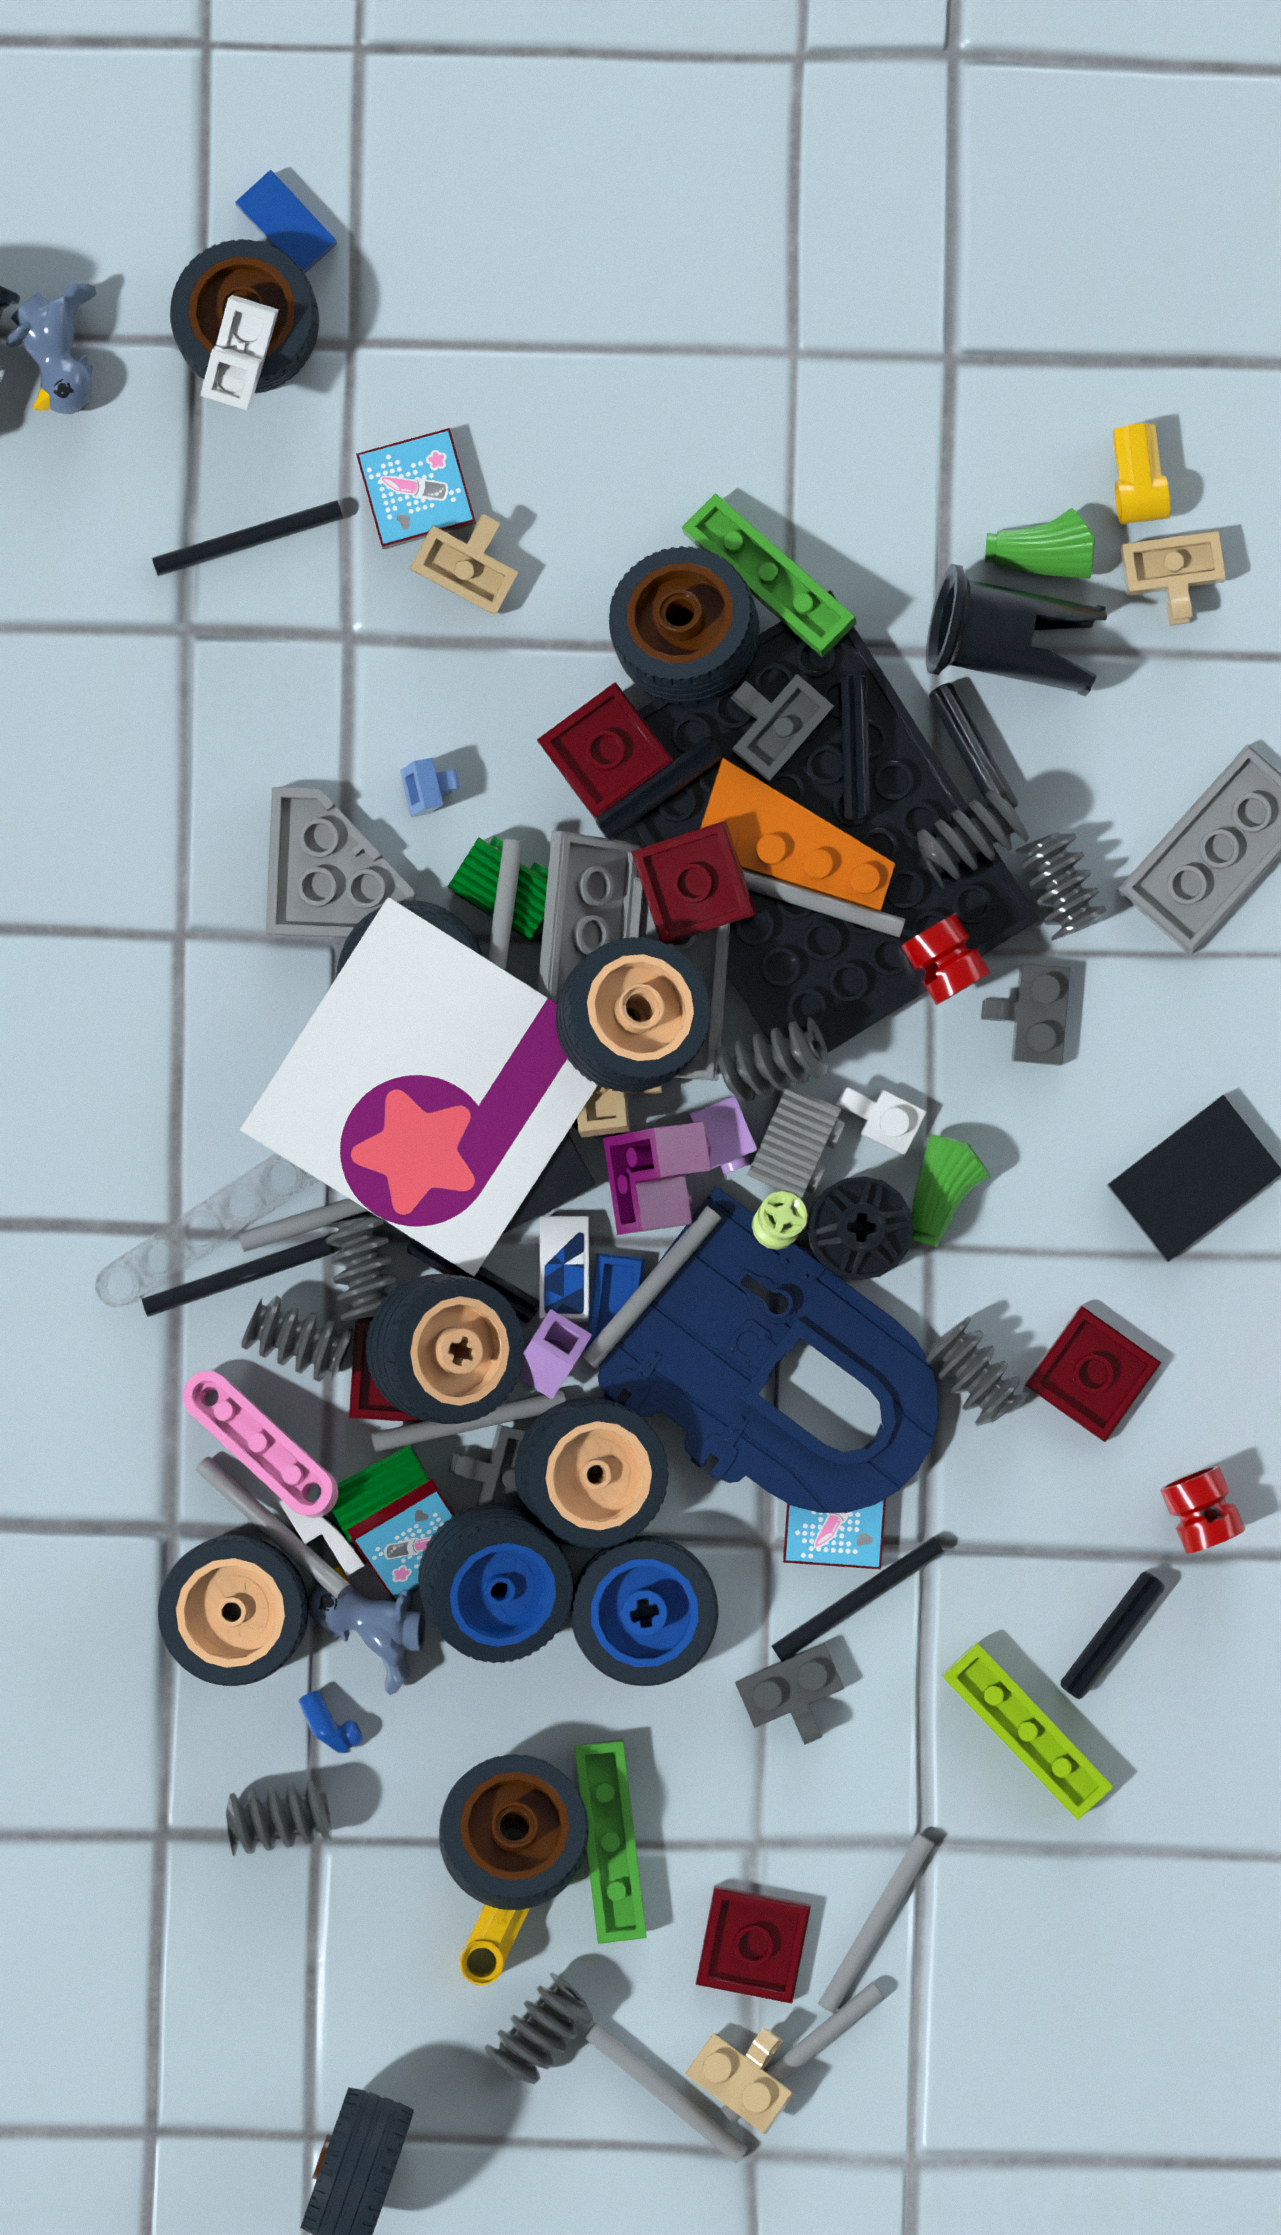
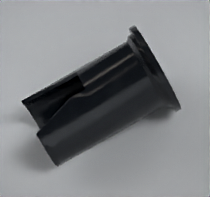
M951 564L945 571L933 605L926 643L927 672L939 675L943 669L951 665L1075 691L1079 695L1087 696L1096 680V674L1050 650L1032 647L1031 643L1034 630L1092 628L1095 620L1107 619L1106 607L1101 605L1095 607L969 580L966 574H964L963 566Z

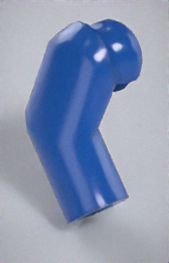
M320 1691L310 1692L298 1700L313 1735L336 1752L349 1753L351 1752L350 1748L358 1746L363 1742L362 1732L355 1721L348 1720L339 1726L333 1720Z

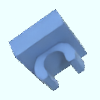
M433 758L413 761L400 770L411 817L430 814L443 806L442 796L453 793L452 790L460 789L456 769L436 773Z

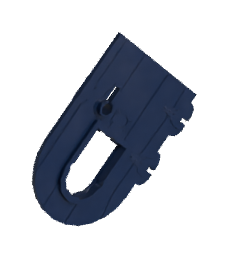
M715 1186L691 1219L693 1223L706 1206L714 1210L722 1219L599 1364L601 1369L598 1374V1382L600 1388L604 1391L603 1396L615 1402L621 1392L626 1389L632 1396L623 1402V1406L630 1408L643 1418L652 1417L658 1411L663 1413L688 1432L684 1443L685 1450L691 1457V1462L702 1468L706 1465L710 1454L719 1459L708 1474L718 1482L720 1480L727 1483L739 1482L747 1476L765 1491L789 1505L818 1513H848L879 1503L899 1491L919 1470L932 1447L939 1419L938 1388L931 1364L928 1365L926 1362L927 1357L917 1340L897 1320L794 1243L787 1248L779 1250L767 1248L759 1243L752 1229V1221L755 1214ZM686 1225L684 1227V1229L681 1231V1233L678 1235V1237L675 1239V1241L672 1243V1245L669 1247V1249L666 1251V1253L663 1255L660 1261L675 1245V1243L680 1239V1237L685 1233V1231L690 1227V1225ZM745 1275L750 1276L773 1295L779 1294L784 1296L787 1300L786 1311L782 1314L772 1313L766 1301L759 1298L740 1283ZM800 1338L867 1387L880 1403L882 1424L879 1425L875 1438L862 1449L842 1452L825 1445L758 1395L773 1374L775 1364L783 1360L787 1353L789 1354Z

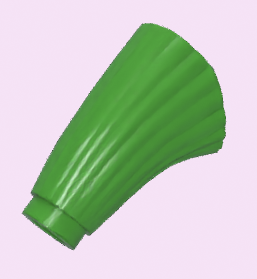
M1070 508L1061 516L1046 524L998 531L997 534L987 533L985 562L1026 573L1090 579L1093 569L1095 535L1082 517L1073 508Z
M930 1134L912 1204L911 1216L914 1231L911 1240L938 1247L940 1238L944 1237L957 1209L967 1194L991 1177L970 1144Z

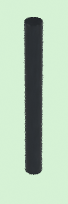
M338 500L165 553L153 557L152 561L157 576H161L343 519Z
M326 1235L142 1298L147 1317L331 1255L333 1254L332 1247L326 1243L328 1236Z
M933 1536L781 1638L771 1647L781 1662H783L945 1552Z

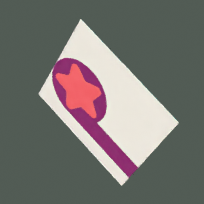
M387 897L245 1120L240 1131L472 1276H475L598 1085L582 1076L568 1061L567 1055L563 1053L555 1025L557 1003Z

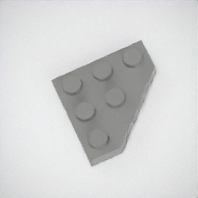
M272 787L266 916L267 935L347 938L353 928L366 915L382 907L387 897L396 902L415 901V890L321 789Z

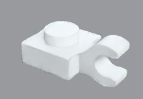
M846 1087L836 1103V1106L866 1120L860 1132L861 1135L901 1155L906 1154L927 1112L885 1090L880 1091L874 1102Z

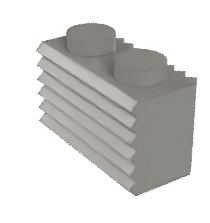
M792 1086L785 1089L747 1176L780 1191L793 1193L800 1199L805 1190L814 1194L826 1168L818 1164L825 1146L832 1149L835 1148L846 1123L837 1119L841 1108Z

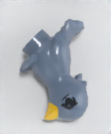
M72 282L68 285L63 295L51 303L38 292L22 304L11 316L17 328L8 335L6 345L9 348H13L23 343L26 351L39 365L41 372L40 390L32 409L38 411L51 409L62 414H74L81 411L87 405L92 393L91 374L93 366L86 364L88 357L86 354L79 356L75 360L71 356V349L75 337L74 315L80 305L91 300L96 295L95 286Z
M339 1565L334 1568L350 1584L342 1566ZM320 1583L316 1584L308 1598L310 1615L314 1621L325 1628L333 1638L340 1635L344 1641H348L349 1630H355L365 1644L382 1659L387 1669L385 1691L389 1695L397 1693L411 1674L406 1657L407 1651H422L425 1641V1615L421 1611H411L413 1603L412 1590H403L396 1602L369 1600L360 1595L350 1584L348 1591L340 1599H336Z

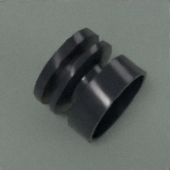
M867 1176L842 1179L822 1191L810 1209L806 1226L809 1247L818 1262L836 1276L853 1280L880 1277L897 1267L909 1250L914 1231L911 1210L900 1192L883 1180ZM857 1214L865 1215L866 1223L874 1225V1232L866 1234L862 1243L856 1241L855 1233L848 1232L847 1230L848 1223L857 1220Z

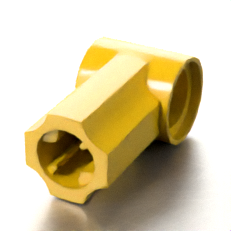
M1139 423L1115 428L1113 430V444L1118 481L1115 482V501L1119 523L1129 524L1169 519L1170 495L1166 476L1161 475L1156 425Z
M484 1904L468 1940L460 1952V1969L465 1979L472 1984L480 1986L489 1985L498 1979L530 1908L503 1910ZM486 1948L493 1952L496 1961L494 1967L489 1972L479 1974L469 1968L467 1959L473 1950Z

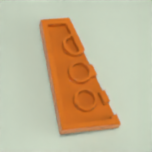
M722 759L701 828L727 821L742 868L881 911L895 867L894 862L726 759Z

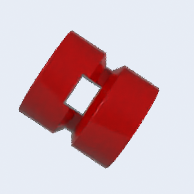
M956 913L901 945L914 970H924L926 975L922 983L935 1005L944 1002L991 973L978 950L967 948L966 943L969 935Z
M1219 1466L1195 1472L1160 1489L1170 1515L1179 1516L1180 1523L1176 1530L1187 1554L1218 1545L1238 1536L1246 1530L1236 1505L1226 1503L1225 1497L1229 1493V1488ZM1205 1509L1204 1514L1206 1518L1202 1516L1200 1510Z

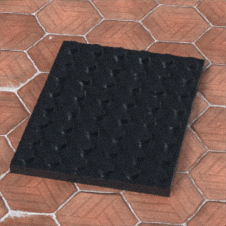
M829 590L828 593L836 599L832 591ZM780 621L759 634V644L753 664H751L749 671L745 673L744 678H741L739 683L734 685L730 691H726L725 694L719 695L713 700L699 702V704L690 703V705L667 703L665 700L661 701L657 698L638 710V713L673 760L703 738L710 736L723 752L722 759L724 758L895 863L881 911L905 919L900 937L749 890L756 915L730 923L726 975L770 1044H772L771 1029L778 1027L784 1037L789 1038L790 1022L796 1021L802 1031L807 1032L808 1017H811L819 1027L827 1047V1052L829 1053L925 993L927 990L922 982L926 974L924 970H914L901 945L955 913L969 935L966 943L967 948L977 949L981 957L1040 920L995 848V859L993 861H990L981 852L976 854L978 869L975 871L964 862L959 863L961 879L959 880L954 879L946 871L943 872L944 888L939 885L932 875L920 852L917 833L924 829L936 838L934 828L936 821L941 819L953 828L951 813L958 809L970 818L969 808L855 627L822 658L788 626ZM798 674L834 707L768 782L732 750L757 719L740 708L731 697L746 681L772 703L795 675ZM855 674L866 676L868 685L871 815L865 820H848L844 816L840 681L843 676ZM722 759L632 825L645 846L701 828Z

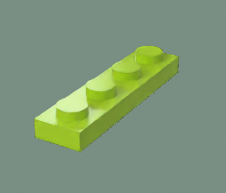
M977 1642L941 1675L1077 1821L1113 1788L1109 1781Z

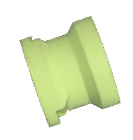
M774 1192L767 1196L753 1216L752 1221L753 1233L759 1243L775 1250L784 1249L792 1245L807 1224L808 1214L805 1204L799 1197L790 1192Z

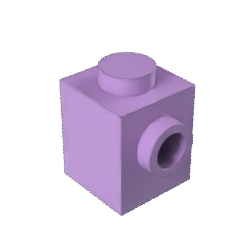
M735 1096L689 1114L691 1123L704 1122L705 1133L711 1146L709 1157L711 1170L721 1166L725 1175L751 1164L748 1155L756 1152L757 1148Z
M550 1309L524 1350V1364L518 1379L553 1399L574 1367L592 1334Z

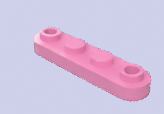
M213 1371L199 1372L188 1380L183 1390V1403L186 1410L292 1510L308 1518H319L333 1509L338 1498V1486L335 1479L224 1376ZM217 1390L219 1395L218 1401L213 1406H208L206 1403L207 1395L211 1391ZM319 1485L321 1488L319 1499L310 1502L308 1499L309 1490L313 1486Z

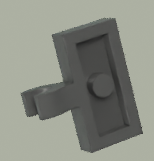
M798 674L795 675L772 703L745 681L731 699L745 712L757 719V721L732 750L769 782L834 705Z
M1022 963L1019 966L1016 1002L991 998L982 1000L981 1020L1015 1023L1011 1061L1062 1065L1071 968Z
M498 1424L488 1462L453 1453L448 1472L460 1477L483 1482L476 1507L479 1505L486 1506V1504H499L501 1506L515 1507L520 1511L526 1512L516 1489L514 1474L516 1453L526 1431Z
M825 1643L735 1682L754 1728L791 1713L804 1745L822 1738L809 1704L844 1689Z

